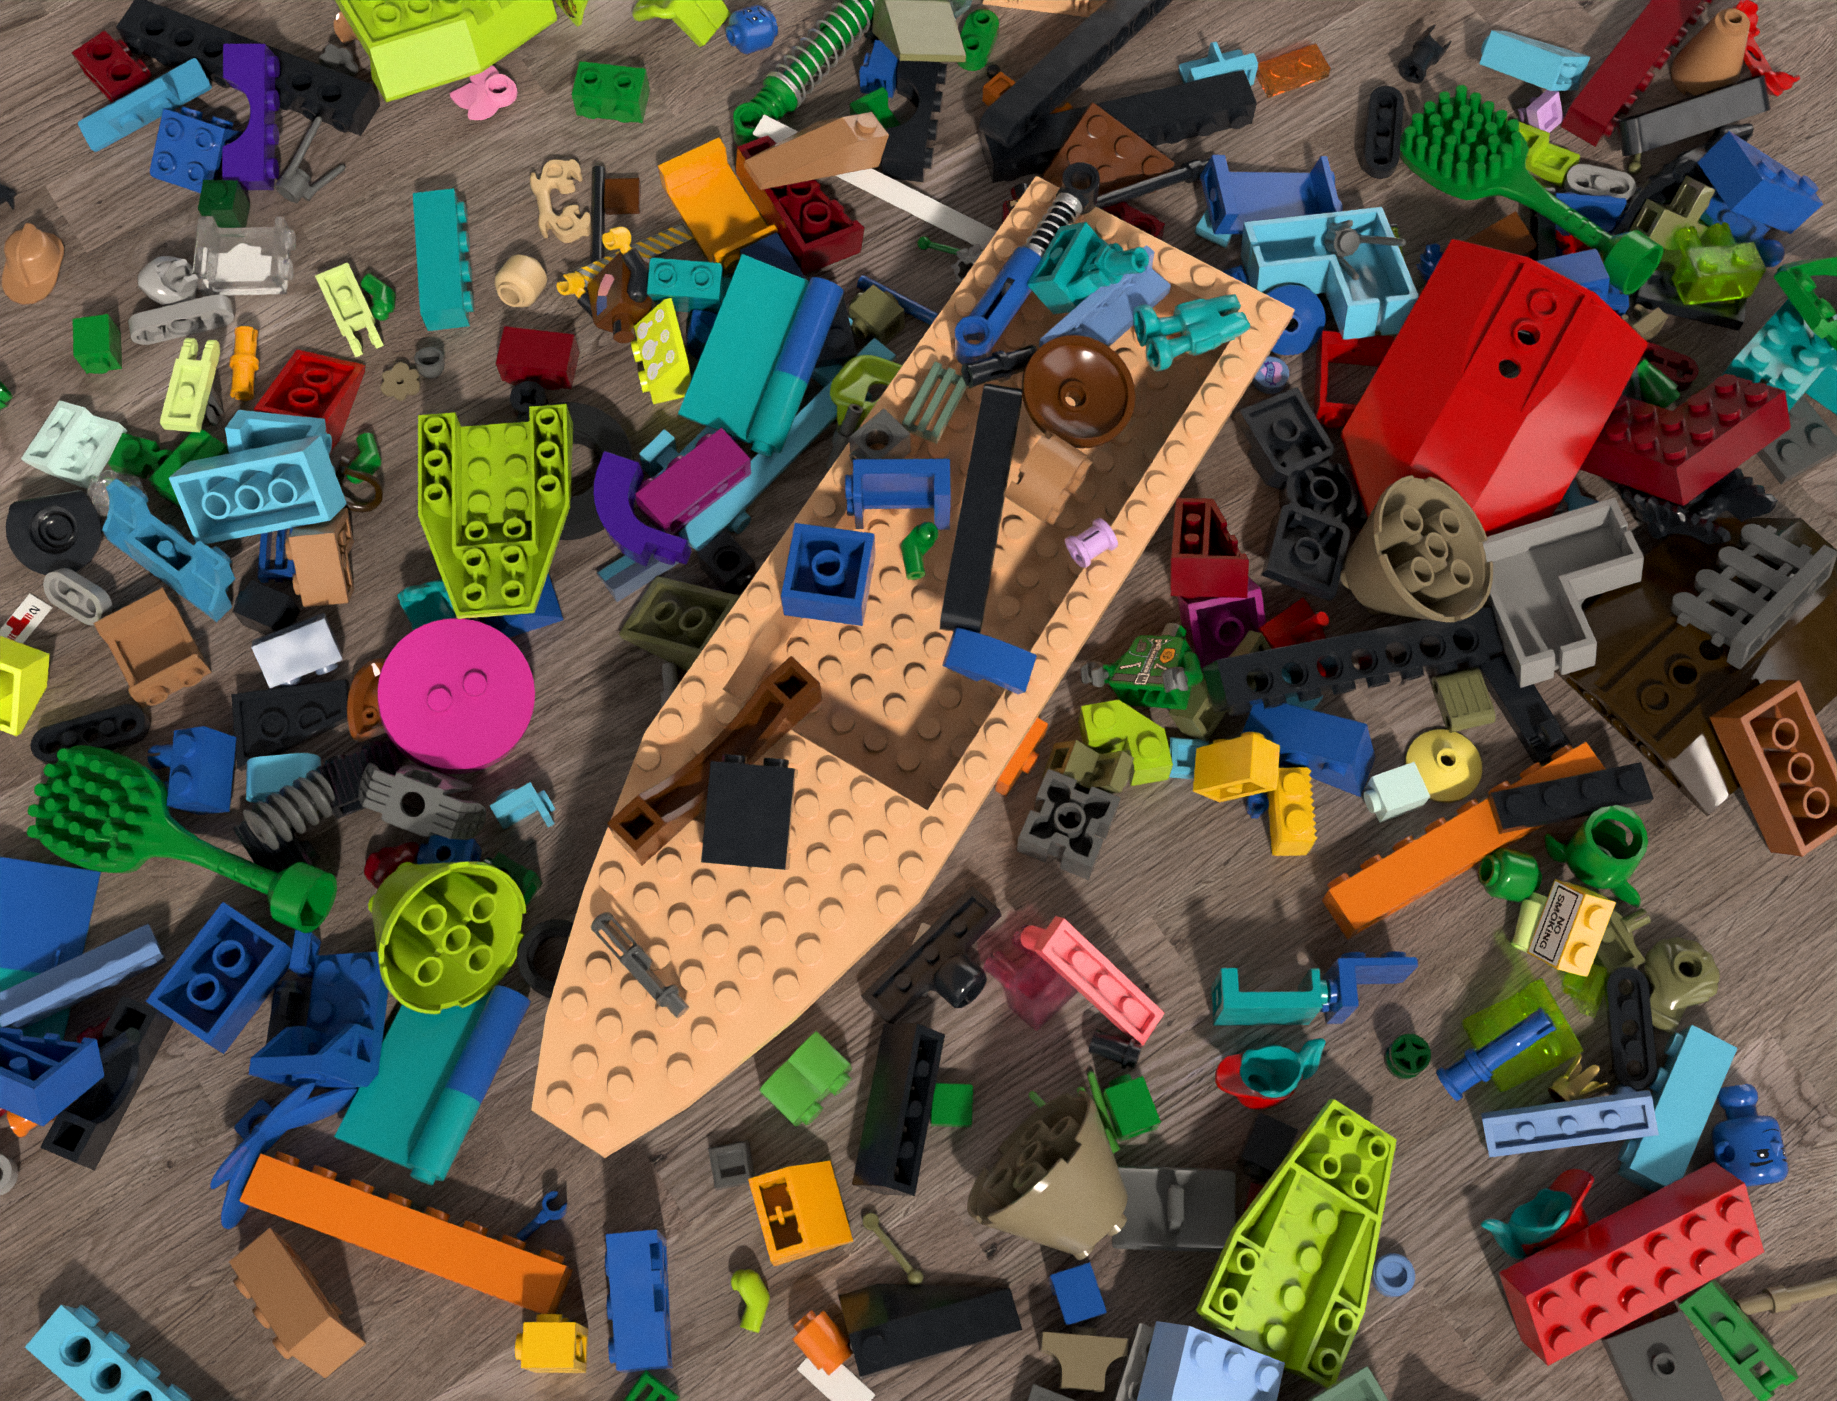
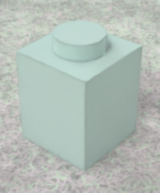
M1415 762L1372 776L1364 788L1365 804L1371 813L1376 814L1380 823L1421 809L1430 798V794Z

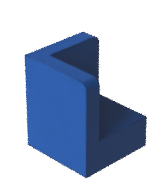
M1090 1262L1052 1274L1048 1278L1053 1296L1056 1295L1067 1325L1092 1317L1097 1318L1107 1313Z

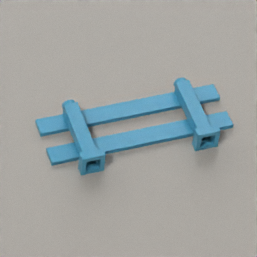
M849 318V322H850V326H851V325L853 324V320H852L851 318ZM875 338L857 354V356L873 355L889 361H893L896 358L893 352ZM840 364L815 368L811 377L824 388L795 416L782 452H773L772 457L758 453L751 460V475L691 520L678 533L679 537L686 539L689 545L699 552L726 528L731 533L734 531L737 534L745 530L751 521V517L746 513V508L837 418V406L831 400L830 386L834 377L843 368ZM868 392L865 401L870 402L872 395ZM706 426L678 453L675 438L664 429L639 453L642 469L651 477L660 472L656 476L658 477L666 471L668 464L679 455L685 456L695 448L696 443L708 433L714 434L717 430Z

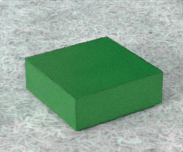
M936 1083L932 1102L931 1126L972 1128L973 1085Z

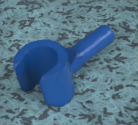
M551 1191L544 1196L542 1201L543 1209L516 1234L519 1240L525 1241L549 1219L553 1221L560 1220L566 1215L567 1203L558 1211L548 1209V1204L557 1198L558 1191Z

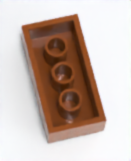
M1768 679L1709 717L1771 853L1803 857L1837 834V763L1800 680Z

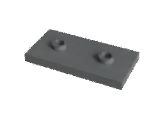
M1682 1310L1602 1340L1629 1401H1724Z

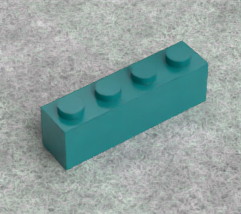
M454 188L413 193L419 305L422 319L427 331L470 326L469 312H474V300L471 290L467 291V282H472V271L469 260L465 261V252H470L468 233L463 231V223H468L466 204L464 201L459 202Z

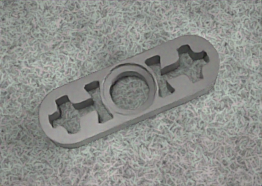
M210 295L134 314L129 318L128 325L133 342L141 345H150L227 326L234 320L231 300L228 297Z

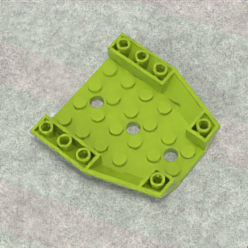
M335 0L370 58L372 80L386 103L482 73L557 21V14L552 0Z

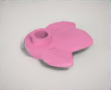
M490 66L482 73L470 76L471 83L450 93V97L455 104L461 108L469 109L468 118L470 120H485L493 116L499 108L512 104L517 97L518 91L513 80L506 75L499 74L494 66Z

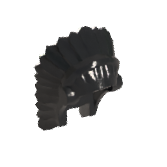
M1740 468L1732 470L1684 506L1620 483L1618 486L1622 496L1636 509V516L1647 523L1648 531L1654 538L1660 539L1667 534H1682L1694 537L1709 545L1713 543L1722 544L1731 540L1729 531L1722 526L1712 523L1722 512L1728 511L1739 521L1743 522L1748 518L1770 513L1778 501L1772 494H1765V487L1754 485L1753 477L1744 476Z

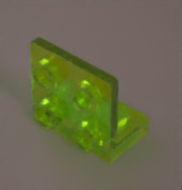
M1543 978L1528 984L1519 993L1466 1017L1461 1022L1474 1048L1477 1050L1527 1018L1540 1007L1543 1008L1545 1014L1547 1013L1557 1028L1555 1031L1542 1037L1493 1070L1494 1075L1491 1078L1501 1093L1572 1060L1584 1051Z

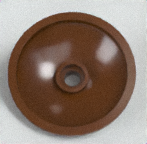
M1068 335L1048 341L1030 358L1022 377V398L1031 420L1044 434L1049 430L1075 448H1093L1110 442L1123 431L1132 417L1136 393L1131 373L1115 351L1093 338ZM1065 397H1071L1075 401V406L1069 405Z

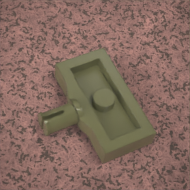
M1640 908L1624 918L1613 909L1594 958L1605 979L1612 970L1618 967L1635 968L1645 962L1644 957L1635 945L1632 931L1650 924L1651 919L1649 915L1635 921L1647 913L1645 909Z

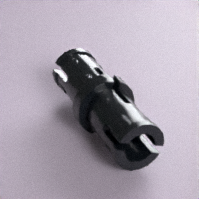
M1033 344L1006 353L999 350L993 352L991 357L965 363L961 369L963 380L969 388L993 380L1007 381L1011 379L1012 375L1024 372L1028 361L1038 349Z

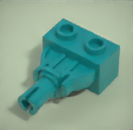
M1087 222L1061 226L1046 249L1027 285L1053 315L1068 313L1100 287L1119 283L1125 274L1144 272L1146 270L1144 267L1148 266L1149 257L1146 250L1141 247L1124 251L1118 243L1108 244L1098 237Z

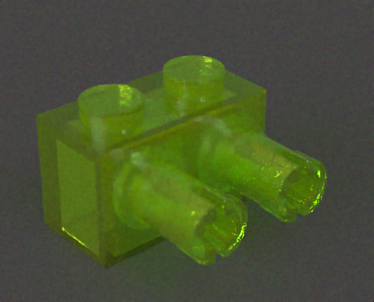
M1723 222L1722 225L1716 223L1708 228L1706 235L1713 247L1704 248L1694 226H1690L1689 229H1687V226L1682 227L1675 232L1673 238L1683 258L1672 280L1684 305L1751 297L1766 271V266L1754 242L1737 244L1729 224Z

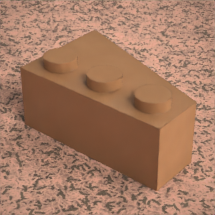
M267 1229L229 1261L237 1274V1277L233 1279L235 1286L247 1299L252 1297L257 1305L252 1309L255 1317L265 1328L269 1329L271 1327L276 1337L272 1339V1343L287 1360L293 1356L326 1379L366 1344L359 1333L353 1332L343 1324L339 1318L343 1312L335 1302L329 1303L318 1287L319 1281L291 1244L273 1229Z

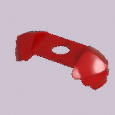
M1740 0L1733 8L1745 13L1750 21L1743 60L1752 74L1751 77L1765 75L1768 94L1778 97L1801 78L1799 75L1793 76L1785 72H1775L1772 70L1754 40V37L1760 33V29L1756 26L1759 20L1756 14L1758 5L1751 0ZM1748 50L1753 53L1757 60L1749 54Z

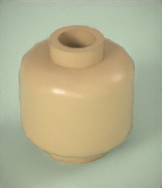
M518 254L511 256L496 274L494 284L498 296L505 304L524 308L531 306L546 287L547 276L545 270L536 259Z

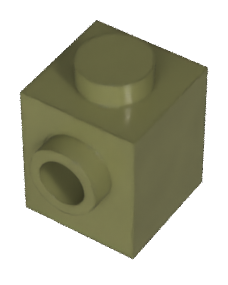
M874 284L865 292H859L850 302L849 317L853 320L851 329L861 339L866 338L871 341L875 338L885 346L905 328L904 309L891 293L881 291Z

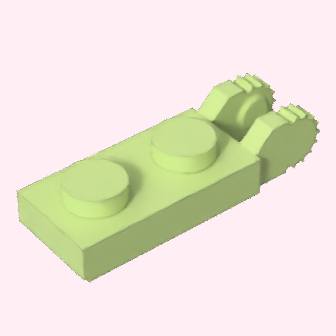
M348 262L315 275L343 337L346 336L355 357L363 353L361 344L355 338L353 332L365 327L369 332L368 336L372 345H375L376 349L384 346L374 326L376 323Z
M185 338L179 359L176 358L160 418V424L165 430L200 433L216 371L215 367H217L220 357V344L217 340H207L200 361L196 360L198 355L197 340L195 338Z

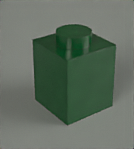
M203 180L198 211L210 232L245 234L250 203L239 182L232 180Z

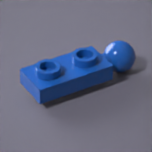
M1714 192L1709 206L1703 212L1700 219L1741 255L1745 256L1753 248L1755 250V259L1759 265L1771 268L1781 263L1785 254L1783 245L1777 240H1765L1763 238L1771 228L1766 224L1730 211L1718 192Z

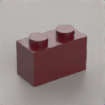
M504 326L496 366L502 381H506L511 385L516 386L521 382L533 381L549 390H559L560 388L572 389L580 351L574 334Z

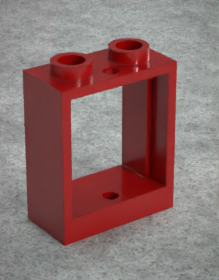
M1322 331L1316 348L1314 414L1320 424H1324L1329 428L1345 426L1357 406L1355 404L1327 402L1328 362L1378 366L1379 368L1394 341V337L1375 335L1343 340L1340 332Z

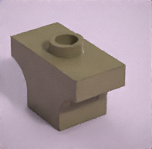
M1072 1327L1071 1334L1042 1332L1040 1352L1051 1356L1057 1363L1060 1373L1059 1389L1101 1393L1105 1389V1373L1110 1363L1127 1357L1128 1339L1097 1336L1096 1328Z

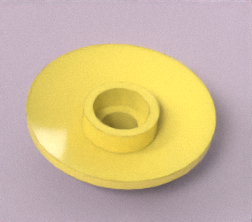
M1446 729L1425 732L1413 741L1406 754L1405 765L1415 762L1430 794L1429 799L1433 801L1449 803L1464 799L1475 790L1480 782L1482 761L1479 752L1471 741L1457 732L1450 733ZM1441 757H1449L1453 761V765H1444L1441 762Z

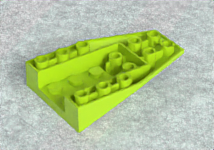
M567 404L529 407L530 421L463 427H461L455 412L418 415V517L458 619L535 613L570 509L573 422Z

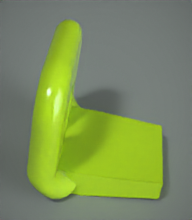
M639 0L632 11L633 18L638 22L656 17L672 19L699 47L704 46L731 14L722 0Z
M860 355L850 359L834 377L830 386L831 400L837 406L838 426L842 425L849 405L856 404L863 409L855 429L857 431L878 401L876 400L873 403L865 401L870 386L874 384L889 386L903 365L873 355Z

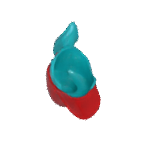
M1323 1038L1309 1040L1305 1042L1299 1053L1286 1047L1272 1045L1256 1050L1248 1049L1246 1052L1230 1055L1218 1064L1215 1072V1083L1220 1090L1236 1096L1239 1102L1247 1108L1262 1110L1275 1107L1288 1100L1294 1094L1299 1081L1307 1080L1316 1073L1326 1041Z
M1581 1169L1567 1170L1560 1174L1549 1188L1539 1190L1533 1200L1518 1206L1512 1213L1509 1223L1496 1219H1486L1482 1221L1481 1227L1490 1231L1498 1245L1513 1258L1521 1259L1538 1248L1545 1249L1589 1226L1588 1216L1582 1206V1202L1594 1182V1176Z

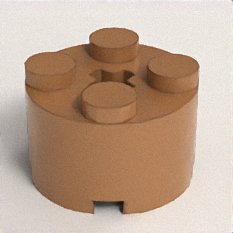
M1047 430L1045 436H1041L1020 466L1018 474L1020 479L1017 483L1011 481L1005 497L1045 523L1047 521L1054 525L1065 509V503L1071 493L1074 495L1082 485L1093 461L1088 459L1086 454Z

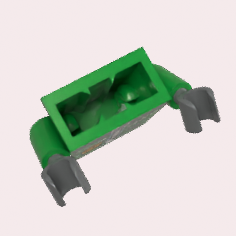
M1167 623L1161 636L1140 635L1136 637L1129 650L1113 663L1103 665L1099 661H1088L1080 666L1082 683L1092 682L1096 687H1103L1105 683H1109L1120 701L1126 705L1186 710L1192 686L1200 684L1204 676L1198 655L1191 650L1184 639L1186 630L1176 623Z

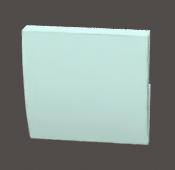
M59 400L21 459L47 474L90 490L109 461L121 434H126L127 430L118 422L93 416L85 407Z

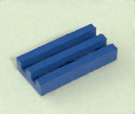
M287 529L277 531L275 569L270 570L272 532L261 534L258 579L261 583H269V579H274L275 582H283L284 579H289L293 582V574L296 573L293 560H288L287 569H284Z

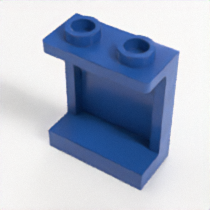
M950 459L853 460V475H845L847 516H855L856 529H864V510L934 508V524L938 530H950Z

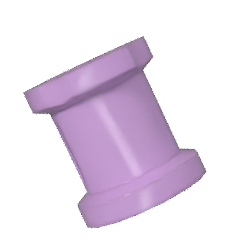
M1100 517L1092 522V527L1078 536L1071 535L1065 539V544L1071 557L1081 568L1088 567L1091 564V559L1105 550L1112 551L1118 547V541L1113 530Z

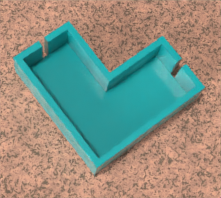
M1788 298L1739 352L1721 376L1724 374L1735 375L1736 377L1752 381V384L1759 383L1761 379H1764L1768 382L1766 385L1785 390L1788 413L1806 393L1837 415V351L1826 337L1822 340L1810 329ZM1837 314L1833 316L1834 320H1837Z

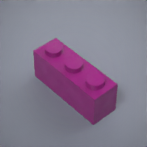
M722 428L714 434L708 433L696 443L695 448L685 456L679 455L668 464L666 471L656 478L651 477L645 480L640 485L638 492L635 494L637 507L657 530L673 535L751 475L750 458Z

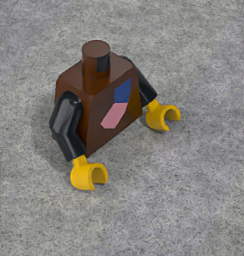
M615 227L611 228L610 232L602 235V241L608 250L620 249V252L587 284L588 291L584 290L585 281L579 273L563 274L567 281L557 282L556 287L561 295L575 294L579 298L577 303L591 316L597 328L612 332L613 339L618 343H629L635 338L634 325L652 309V299L647 294L650 259L641 256L636 248L632 249L630 247L631 234L627 228Z

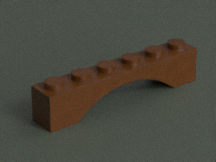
M790 656L759 685L737 716L705 749L670 777L637 795L607 823L613 837L643 866L706 808L711 761L722 762V754L748 756L747 764L753 765L822 701L820 682L795 658Z

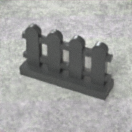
M1756 524L1745 525L1741 529L1739 541L1746 548L1743 551L1730 546L1722 548L1718 553L1717 565L1724 571L1719 574L1710 569L1700 570L1696 574L1694 587L1701 594L1696 597L1687 592L1677 593L1673 597L1671 610L1678 616L1677 623L1686 627L1690 623L1711 635V643L1720 647L1724 643L1729 646L1730 650L1726 662L1740 670L1831 576L1837 551L1823 545L1813 556L1811 555L1812 548L1805 544L1800 548L1777 536V529L1770 525L1765 529ZM1758 554L1780 566V568L1775 570L1754 557ZM1736 575L1743 582L1756 588L1758 591L1754 594L1731 580ZM1770 596L1772 599L1769 602L1766 601V599ZM1713 599L1735 614L1730 617L1708 603Z

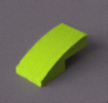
M1519 122V132L1523 135L1529 148L1526 169L1540 178L1562 187L1568 171L1573 166L1579 164L1580 154L1549 143L1550 133Z

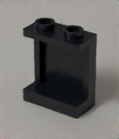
M722 754V762L711 761L701 862L789 870L791 853L788 852L795 778L798 776V770L788 768L789 760L764 758L762 766L747 764L748 756Z

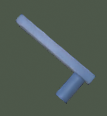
M1623 1084L1617 1085L1613 1089L1612 1095L1481 1113L1489 1158L1659 1135L1650 1090L1637 1092L1636 1089L1624 1086Z

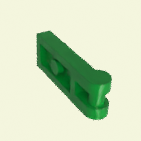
M1715 1279L1707 1282L1679 1304V1308L1759 1401L1769 1400L1775 1395L1774 1389L1781 1384L1788 1386L1798 1379V1374L1793 1366L1784 1357L1779 1355ZM1761 1360L1770 1369L1763 1375L1757 1373L1753 1368Z

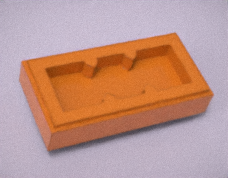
M1037 717L995 783V791L1007 797L1022 772L1029 774L1040 756L1035 751L1046 735L1048 723Z

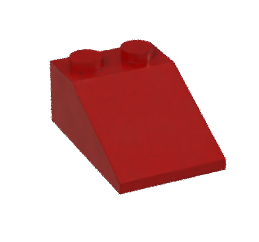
M297 349L254 407V411L325 419L326 432L332 438V452L342 436L365 373V365Z

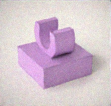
M1546 90L1539 97H1532L1530 105L1526 109H1518L1522 123L1529 124L1548 133L1564 120L1559 91Z

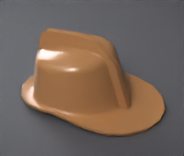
M26 223L23 229L15 231L7 238L4 246L6 262L2 274V288L7 297L13 302L25 305L37 303L45 299L52 292L64 257L65 248L61 239L54 234L37 229L30 223Z

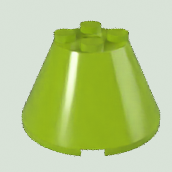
M483 862L402 863L395 872L383 881L376 894L370 898L368 903V909L372 913L382 980L391 995L401 1004L420 1013L441 1014L442 1009L456 1005L464 1008L482 998L509 971L517 957L519 944L525 936L521 932L522 914L527 912L521 890L515 881L502 870Z

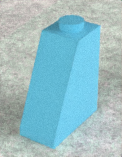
M1491 30L1490 35L1482 44V57L1479 64L1549 91L1578 90L1590 57L1508 31Z

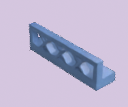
M1146 245L1143 249L1148 254L1149 263L1148 266L1144 267L1146 269L1144 272L1125 274L1119 283L1100 287L1040 338L1039 348L1050 340L1068 335L1090 337L1104 343L1108 347L1111 346L1134 325L1133 310L1136 306L1147 304L1153 308L1170 293L1171 284L1152 269L1155 252Z
M149 924L144 925L0 992L1 1026L22 1030L166 962L167 960Z

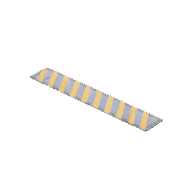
M682 222L630 247L632 249L636 248L641 256L652 258L694 237L686 224ZM620 251L575 271V273L583 276L585 287Z

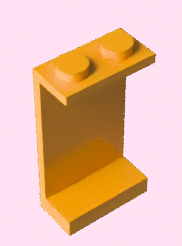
M719 137L658 165L663 189L692 233L708 262L720 263L722 265V276L735 272L740 260L739 250L776 232L778 233L774 224L769 227L766 225L730 168L727 161L726 147Z

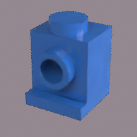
M875 40L872 53H866L864 64L860 68V92L870 94L884 87L888 92V98H893L897 86L899 60L879 40Z
M432 835L428 844H421L418 851L417 864L480 862L482 849L476 840L472 838L458 840ZM443 852L451 853L448 860L441 861Z

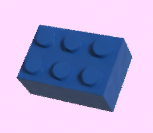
M222 902L146 1002L224 1054L289 969L292 949L286 943Z

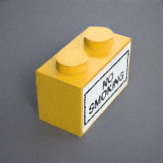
M1555 879L1527 953L1555 969L1587 977L1616 902L1585 887Z

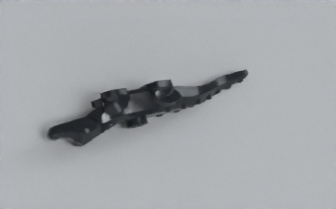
M1746 123L1743 125H1724L1718 127L1707 143L1688 151H1683L1673 161L1664 164L1663 168L1656 175H1651L1645 184L1635 190L1633 198L1624 208L1623 215L1616 221V225L1608 233L1615 236L1629 232L1647 199L1660 205L1665 203L1670 205L1686 175L1712 187V183L1697 162L1729 131L1747 142L1753 136V125Z

